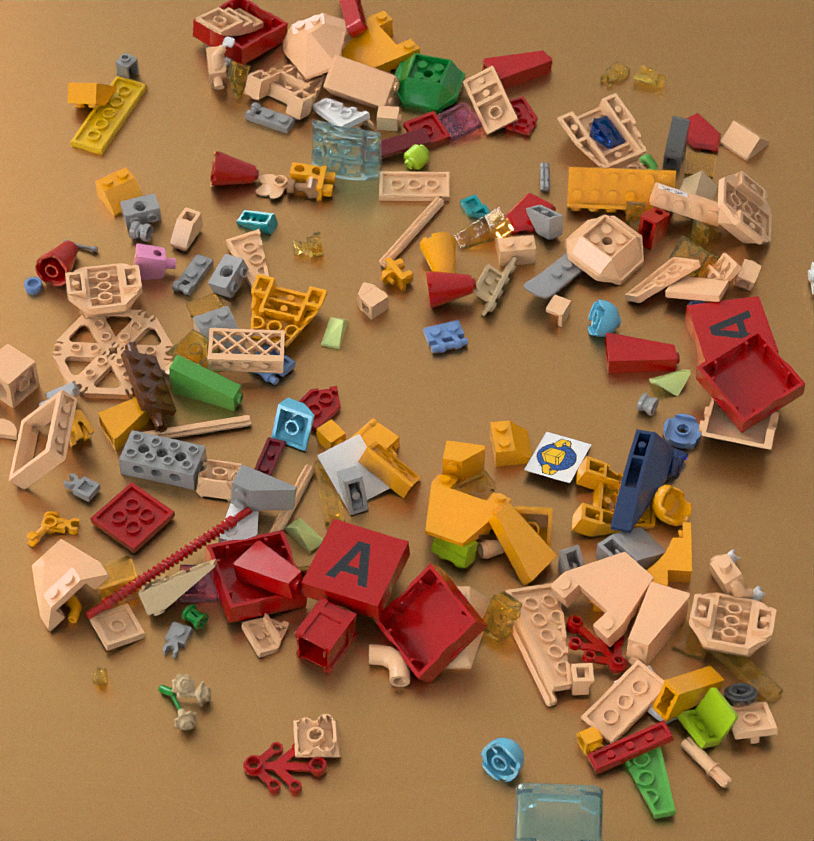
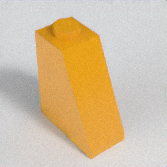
M136 397L98 413L99 424L115 451L126 444L132 430L139 431L149 422L147 411L140 410Z

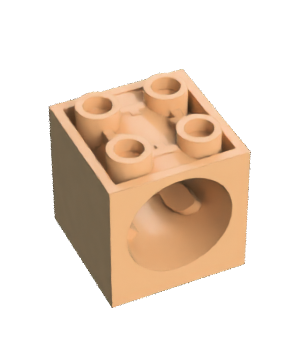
M6 344L0 349V400L14 409L37 389L40 384L35 361L11 345Z

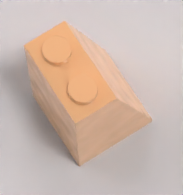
M334 55L323 87L333 96L378 109L379 105L393 106V96L398 91L400 83L395 75L339 55Z
M650 582L628 639L626 660L629 664L633 665L639 659L648 666L686 620L690 593Z

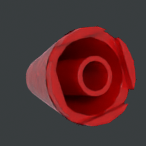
M220 151L214 152L215 161H212L210 175L211 186L254 183V180H258L259 170L256 169L255 165Z
M66 240L41 255L37 259L35 266L39 278L45 283L47 281L52 283V286H62L65 284V273L72 271L78 253L77 245L72 241Z
M436 271L426 272L431 308L473 293V289H477L476 280L471 275Z

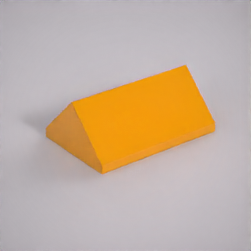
M377 441L366 448L358 461L403 499L421 479L417 473Z

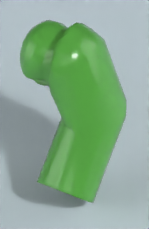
M650 154L641 156L640 161L643 165L647 164L651 170L658 169V164Z

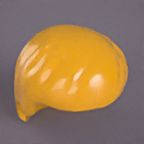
M663 485L655 493L652 506L655 515L662 522L673 526H681L683 522L689 520L692 504L686 501L685 493L671 485Z

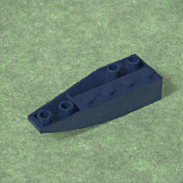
M636 429L616 501L611 530L631 533L652 502L655 493L667 479L674 448L656 432Z

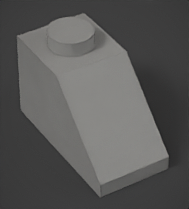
M541 204L526 208V212L537 234L547 240H553L555 237L563 235L562 214Z
M356 466L337 471L340 490L349 514L354 515L369 510L363 476Z

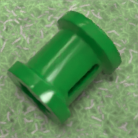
M194 604L188 605L182 613V618L185 621H190L197 630L204 628L209 620V616L206 613L202 614Z

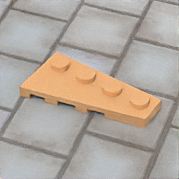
M259 229L226 240V245L231 254L242 258L248 266L249 270L245 278L251 289L257 274L269 276Z
M672 257L626 293L627 301L636 303L645 301L650 296L701 267L699 260Z

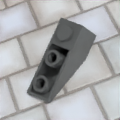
M677 116L672 117L664 153L663 168L680 171L686 156L689 119Z

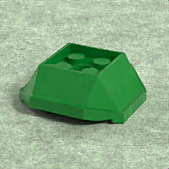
M415 53L406 61L399 63L395 76L399 79L400 85L398 91L394 94L400 101L403 109L425 113L434 111L438 114L442 109L457 102L466 74L450 59Z

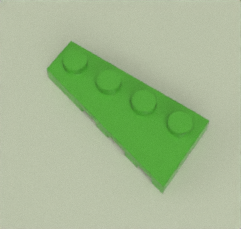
M661 747L624 762L654 818L658 819L676 815Z

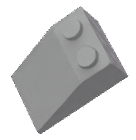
M228 306L193 317L194 332L207 356L210 328L238 329ZM213 335V338L217 341L224 338L222 335ZM240 335L232 337L236 342L242 339ZM229 341L222 344L226 349L233 346ZM217 348L212 353H223V351ZM236 348L231 353L241 354L242 352Z
M241 465L232 482L231 504L240 509L249 507L251 511L293 510L297 487Z

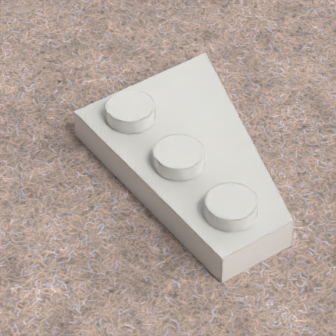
M324 98L312 104L313 110L341 132L370 118V114L367 111L359 112L355 107H344L343 103L329 98Z

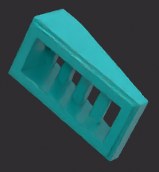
M244 210L236 222L237 225L252 230L259 229L261 233L272 235L278 225L274 213Z

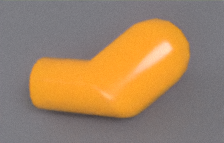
M72 595L64 604L71 609L67 618L68 621L76 623L82 610V605L78 598Z

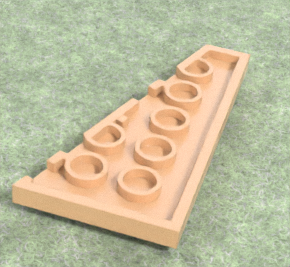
M552 583L506 590L504 597L551 692L570 689L572 677L567 657L568 646H566L565 641L567 637L564 612H562L561 608L562 602L552 593L550 587Z

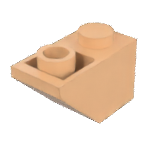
M184 208L176 220L170 246L187 251L203 228L201 212Z

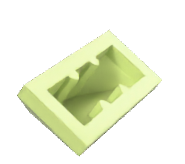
M330 317L321 346L340 349L348 319Z
M682 369L650 378L649 381L678 397L691 372L690 370Z
M301 518L285 527V531L309 554L316 551L323 541Z

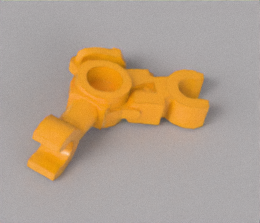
M48 511L44 514L40 528L36 532L31 531L27 534L26 537L29 539L27 544L32 548L39 543L40 538L46 533H65L68 531L70 534L76 535L78 534V527L72 526H80V520L78 518L67 520L66 518H60L59 513L56 511Z

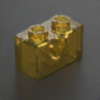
M505 591L493 595L483 618L488 626L482 632L496 642L508 639L514 631V623L521 615L520 610L523 603Z

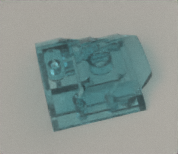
M317 120L312 121V165L327 166V172H335L336 177L341 179L362 181L379 178L380 171H382L381 133L341 127Z

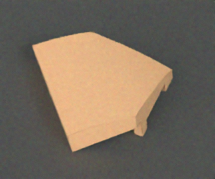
M724 252L714 266L708 264L707 268L710 270L706 279L731 281L741 271L742 267L730 255Z
M265 614L264 618L243 622L242 630L258 658L278 652L289 622L283 620L281 623Z

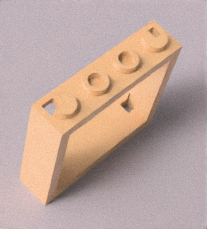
M61 390L21 421L9 482L25 490L66 459L77 398ZM51 422L46 450L33 458L39 430Z

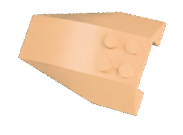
M616 93L602 98L598 108L577 117L573 111L558 117V121L574 144L600 168L649 169L647 164L643 165L640 161L641 156L645 155L647 150L641 141V134L636 128L635 119Z

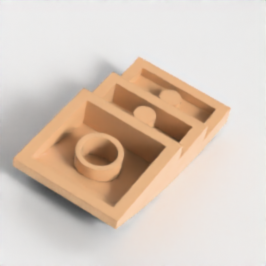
M217 7L196 17L197 22L224 36L244 35L259 30L264 25L263 21L240 8L236 10L231 8L223 10Z
M493 66L463 81L487 135L518 120Z

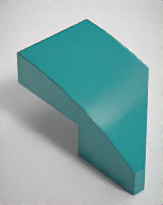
M476 194L460 200L462 209L469 217L492 219V214L486 204L482 205Z

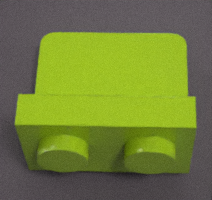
M713 687L709 689L696 709L682 711L677 718L694 738L696 744L703 749L718 746L737 721L738 714L719 690Z

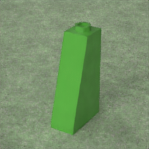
M176 355L169 367L171 390L174 394L233 411L243 401L240 384L182 356Z

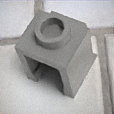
M126 53L122 54L115 61L117 70L115 76L130 79L129 71L135 75L139 74L138 59Z

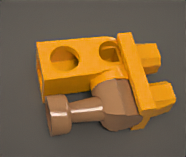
M292 162L290 179H288L287 193H294L295 190L306 193L308 198H316L318 201H322L323 196L332 197L333 185L329 184H335L336 173L327 172V166L320 167Z

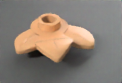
M265 174L258 176L259 181L263 184L256 190V194L260 196L269 195L271 199H276L287 189L288 179L284 175Z

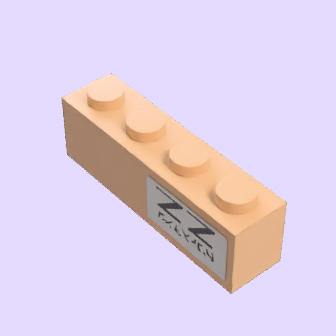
M655 182L649 198L650 205L718 227V202Z

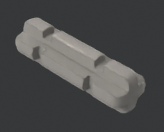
M547 162L540 164V186L542 191L548 192L550 190V166Z

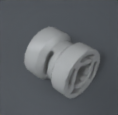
M133 221L130 226L129 237L133 239L140 238L142 241L148 242L151 239L153 227L150 224L143 225L138 221Z

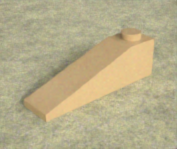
M216 559L190 568L188 573L181 570L172 575L170 579L167 575L147 583L146 586H142L138 594L147 615L154 613V616L164 613L168 606L216 566Z

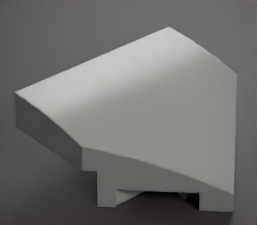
M75 381L45 394L49 400L61 390L74 397L80 393V390L77 388ZM46 401L39 403V406L44 404Z

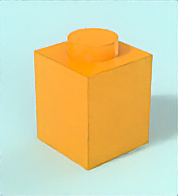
M332 419L316 429L317 441L326 450L346 441V433Z

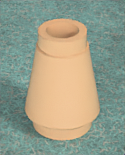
M482 540V542L478 543V553L481 558L489 559L505 552L499 540Z

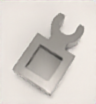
M74 473L69 474L72 482L63 481L66 489H72L74 495L88 502L101 489L99 483L85 476L80 480Z
M173 622L165 637L167 643L163 646V655H166L169 650H174L172 654L173 658H176L179 655L178 647L185 648L193 632L192 627Z

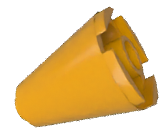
M449 232L433 233L429 239L427 237L423 238L420 242V250L431 270L455 273V237H452Z

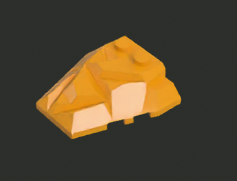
M257 274L251 290V329L284 330V348H287L322 308L328 292L327 290L311 286L307 293L278 287L274 277ZM253 336L251 339L254 341H259L262 338H260L259 336ZM272 337L270 340L276 343L281 340V337Z

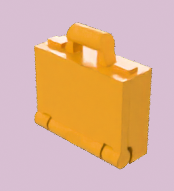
M374 418L352 436L360 434L367 447L377 441L398 458L395 451L400 447L399 436L378 423Z

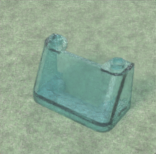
M522 783L516 786L514 841H602L603 790L600 787Z

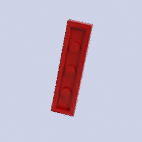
M661 721L587 754V757L597 775L674 741V737L665 721Z

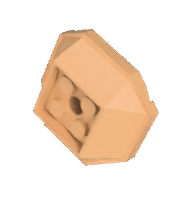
M743 171L719 180L718 223L744 244L757 243L758 245H766L771 242L772 214L766 200L768 198L766 190Z
M605 214L596 219H589L565 240L568 260L596 281L613 282V284L621 285L644 262L642 235L616 216Z
M121 263L82 267L74 272L65 273L68 301L77 306L87 318L128 313L135 300L143 292L139 265L130 266Z
M721 593L695 594L689 626L697 635L703 649L749 658L761 646L772 640L776 609L767 607L764 603L757 600Z

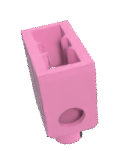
M136 244L134 265H139L141 280L162 279L165 269L176 268V258H166L165 248Z

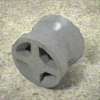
M643 393L638 401L637 410L646 411L648 415L652 416L658 407L659 399L656 397L651 398L649 394Z

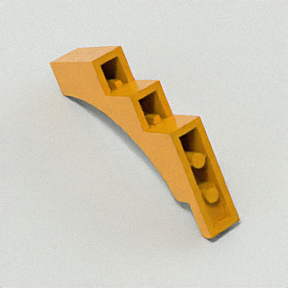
M683 522L682 530H678V538H672L663 556L646 570L654 577V583L667 587L668 582L690 583L692 575L691 522ZM643 600L640 602L639 606L637 607V609H636V611H637L636 614L639 613V610H640V608H641V605H642V603H643ZM593 603L594 612H603L595 603Z

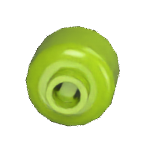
M414 144L405 152L404 158L406 161L404 163L409 169L420 170L429 162L430 153L424 145Z

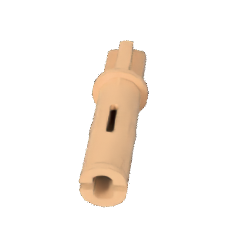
M688 737L687 740L685 739L681 743V747L706 771L708 777H712L721 787L726 788L729 786L732 779L720 768V764L718 762L715 763L691 737Z

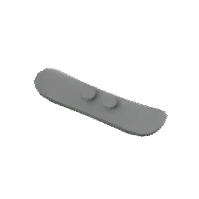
M566 252L550 267L526 282L524 288L537 297L548 299L584 271L568 260Z

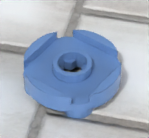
M676 414L674 418H668L663 428L665 441L670 446L693 449L700 441L702 432H698L699 423L696 422L697 419L688 414ZM681 429H685L686 433H681L679 431H681Z

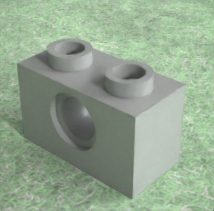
M155 193L120 201L121 213L127 229L130 228L133 221H138L143 225L161 221L160 206Z
M225 254L208 284L214 293L232 298L235 292L238 291L242 280L246 277L249 268L242 258Z

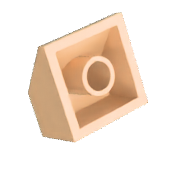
M534 235L495 238L500 267L506 266L513 257L517 258L514 265L535 264L536 245Z

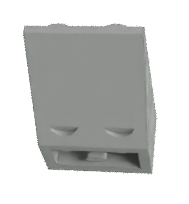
M642 527L634 528L631 533L619 532L612 534L598 543L596 559L601 560L626 552L646 569L659 560L666 550Z

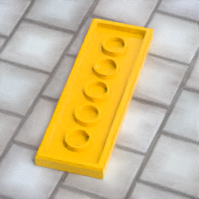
M116 76L110 86H116L115 93L106 106L99 105V108H93L70 141L71 146L102 155L146 92L147 84Z

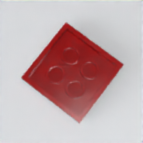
M131 482L90 519L93 525L135 553L175 517V512Z

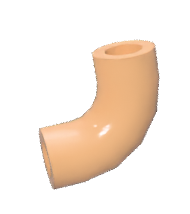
M369 644V665L387 667L391 685L395 687L407 686L410 683V669L402 658L400 651L390 646Z

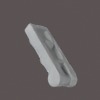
M256 102L250 106V110L244 115L251 122L284 133H288L295 124L294 117L261 107Z
M196 254L179 279L174 281L172 290L182 291L185 295L190 296L213 266V259Z

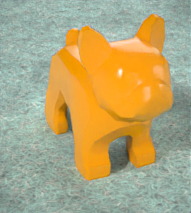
M76 409L69 439V446L71 448L77 446L76 441L81 438L84 442L91 439V434L95 432L91 423L79 409Z

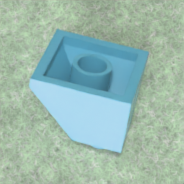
M286 398L278 404L271 438L286 441L287 445L306 451L314 414L304 403Z

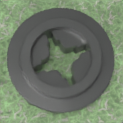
M737 683L728 686L724 690V697L728 702H732V704L749 705L750 702L756 701L758 691L751 685Z

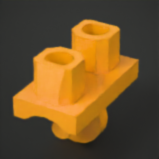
M391 257L385 258L387 267L382 271L381 281L386 285L396 284L401 292L405 291L406 284L413 281V273L410 270L402 272V270H405V264L401 258L394 261Z

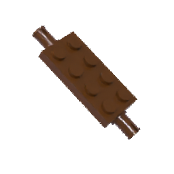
M129 342L125 345V350L121 354L122 361L140 410L147 411L149 419L153 421L155 431L162 433L167 430L163 416H174L177 411L157 357L139 353L137 344Z

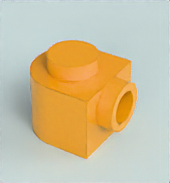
M590 727L577 732V741L585 756L603 747V735L599 729Z

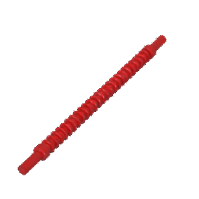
M246 507L234 516H228L225 518V521H221V525L217 524L216 527H212V530H207V533H203V536L199 535L198 539H194V542L190 541L189 545H185L184 548L181 547L180 551L176 550L175 554H171V557H166V561L162 560L161 563H157V566H152V570L148 569L147 573L143 572V576L138 575V579L134 578L133 582L129 581V585L125 584L124 588L120 587L119 591L115 590V594L111 593L110 597L106 596L103 598L100 604L86 612V616L88 619H92L105 609L110 610L114 607V603L118 604V601H123V597L127 598L128 594L132 595V591L137 592V588L141 589L142 585L146 586V582L151 583V579L155 580L156 576L160 577L161 573H165V570L169 571L170 567L173 568L175 566L174 564H179V561L188 558V555H193V552H197V549H202V545L206 546L207 543H211V540L220 537V534H224L225 531L228 532L229 528L233 529L236 527L239 521L252 513L251 509Z

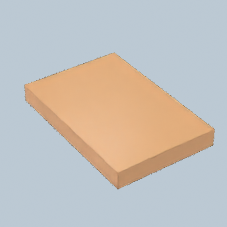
M682 277L668 286L665 296L667 298L720 302L729 287V280Z

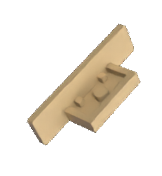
M513 257L507 263L503 272H500L490 264L485 266L476 283L477 289H473L474 294L487 302L481 313L483 316L488 311L492 312L496 307L497 303L495 300H498L502 295V287H505L510 280L508 275H511L516 268V265H514L516 257Z

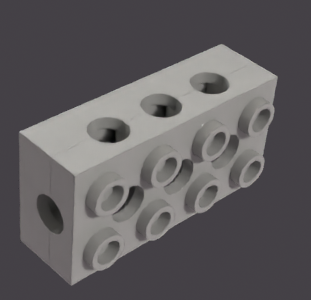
M132 430L119 458L120 471L123 475L195 490L198 483V474L202 471L203 463L207 459L206 447Z

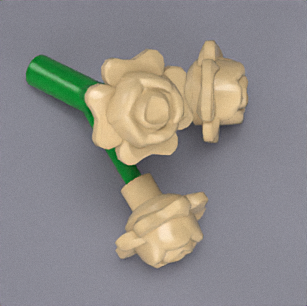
M177 674L176 679L172 680L173 688L165 685H160L158 688L160 693L171 696L178 709V717L174 719V727L184 731L194 727L197 721V713L191 710L186 712L181 707L177 697L196 698L200 707H203L205 702L210 701L211 698L210 687L206 686L204 681H201L200 685L195 689V680L190 679L189 674Z

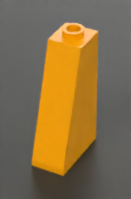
M509 502L503 507L499 504L491 512L493 516L488 521L521 583L525 586L557 555Z
M711 666L669 678L664 681L652 708L667 722L678 716L682 711H687L698 705L710 688L716 687L720 691L724 679Z

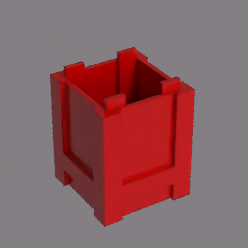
M321 597L295 631L298 647L296 650L297 658H305L324 668V672L332 673L357 639V633L355 632L357 614L347 611Z

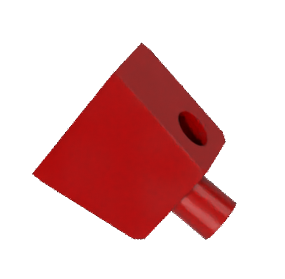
M653 207L641 215L638 233L642 235L644 247L651 250L666 234L669 219L671 218L669 211Z

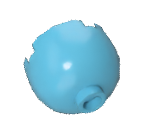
M598 299L599 302L595 301L589 313L588 320L592 321L591 326H588V332L592 336L605 337L606 333H614L616 328H619L621 317H619L617 307L611 302Z
M496 738L488 743L481 752V756L483 755V768L491 777L498 781L500 778L506 780L505 782L515 779L524 766L522 748L518 743L509 738Z

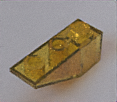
M497 207L455 234L454 237L460 248L464 249L494 241L495 238L505 236L514 228L501 208Z

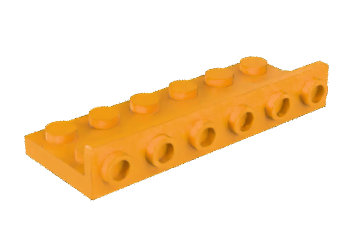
M569 166L567 207L571 208L572 211H581V208H588V211L598 212L599 209H606V212H617V209L624 210L625 213H635V210H642V213H646L655 207L650 205L649 199L655 182L675 188L676 170Z

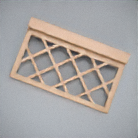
M210 328L207 369L211 371L283 373L285 331ZM213 335H222L224 338L217 341L213 338ZM240 335L242 339L236 342L232 337ZM259 336L262 339L255 343L251 338ZM281 337V340L273 343L270 338ZM227 341L233 344L228 349L222 345ZM246 341L252 345L247 350L241 346ZM266 342L271 347H269L267 350H264L260 347V345ZM219 348L223 353H212V351ZM237 348V349H239L242 353H241V354H232L231 352L234 351V350ZM257 349L261 354L253 355L250 353ZM276 350L280 355H270L269 353Z

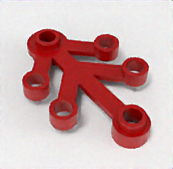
M573 615L568 619L566 630L571 634L580 633L589 642L584 643L579 637L574 636L570 638L568 647L571 650L584 651L582 660L585 663L607 665L609 671L614 674H620L626 670L628 662L622 656L624 636L613 644L614 649L612 653L604 641L600 638L598 640L583 626L581 617ZM595 653H600V654H602L604 657L596 656Z
M280 742L272 743L270 748L260 756L251 755L247 757L243 763L245 773L250 776H258L267 784L268 791L272 794L280 791V782L277 779H273L266 771H274L289 786V791L292 794H299L302 791L301 781L294 779L287 771L311 772L315 776H321L326 772L327 766L325 759L322 757H314L309 763L289 762L296 757L295 743L291 749L283 754V745ZM280 748V750L274 751L273 749ZM272 756H281L274 762H267ZM274 784L277 785L276 788H271V787H270L271 785H274ZM294 785H298V786H299V787L296 788V789L292 788V786H294Z

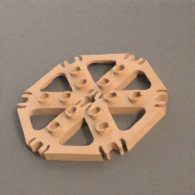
M130 309L125 314L86 317V319L82 314L56 340L54 345L56 351H53V359L66 384L75 381L77 388L80 389V396L85 398L128 400V395L131 399L134 398V391L121 358L125 345L129 342L137 344L149 330L154 329L161 343L159 345H137L139 353L156 356L161 371L170 362H173V357L168 355H174V346L157 317L154 319V315H152L150 318H146V311ZM110 316L130 317L132 319L117 336L114 335L106 321ZM85 326L91 332L96 343L71 342L69 339L80 327ZM65 361L91 363L80 374L73 375ZM111 370L120 384L118 388L96 387Z

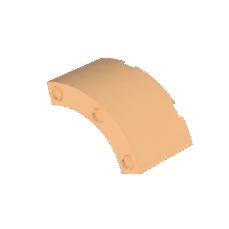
M711 397L709 407H705L703 416L705 420L700 421L698 432H702L701 436L771 450L779 413H773L741 433Z

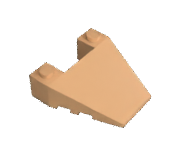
M293 64L283 66L280 70H276V68H270L268 72L257 70L247 76L245 94L255 100L269 95L287 104L286 113L300 120L310 114L313 108L312 104L316 102L327 76L321 74L306 80Z
M622 552L565 571L550 587L553 595L567 608L582 593L605 613L593 624L595 634L611 647L625 634L630 620L637 612L636 609L644 599L650 582H653L654 577L626 552Z

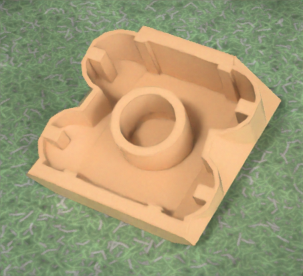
M206 459L203 463L202 471L198 474L196 492L201 498L206 496L227 499L229 502L231 500L232 482L242 464Z
M321 715L317 721H312L308 717L293 721L296 757H341L339 723L334 721L331 715Z

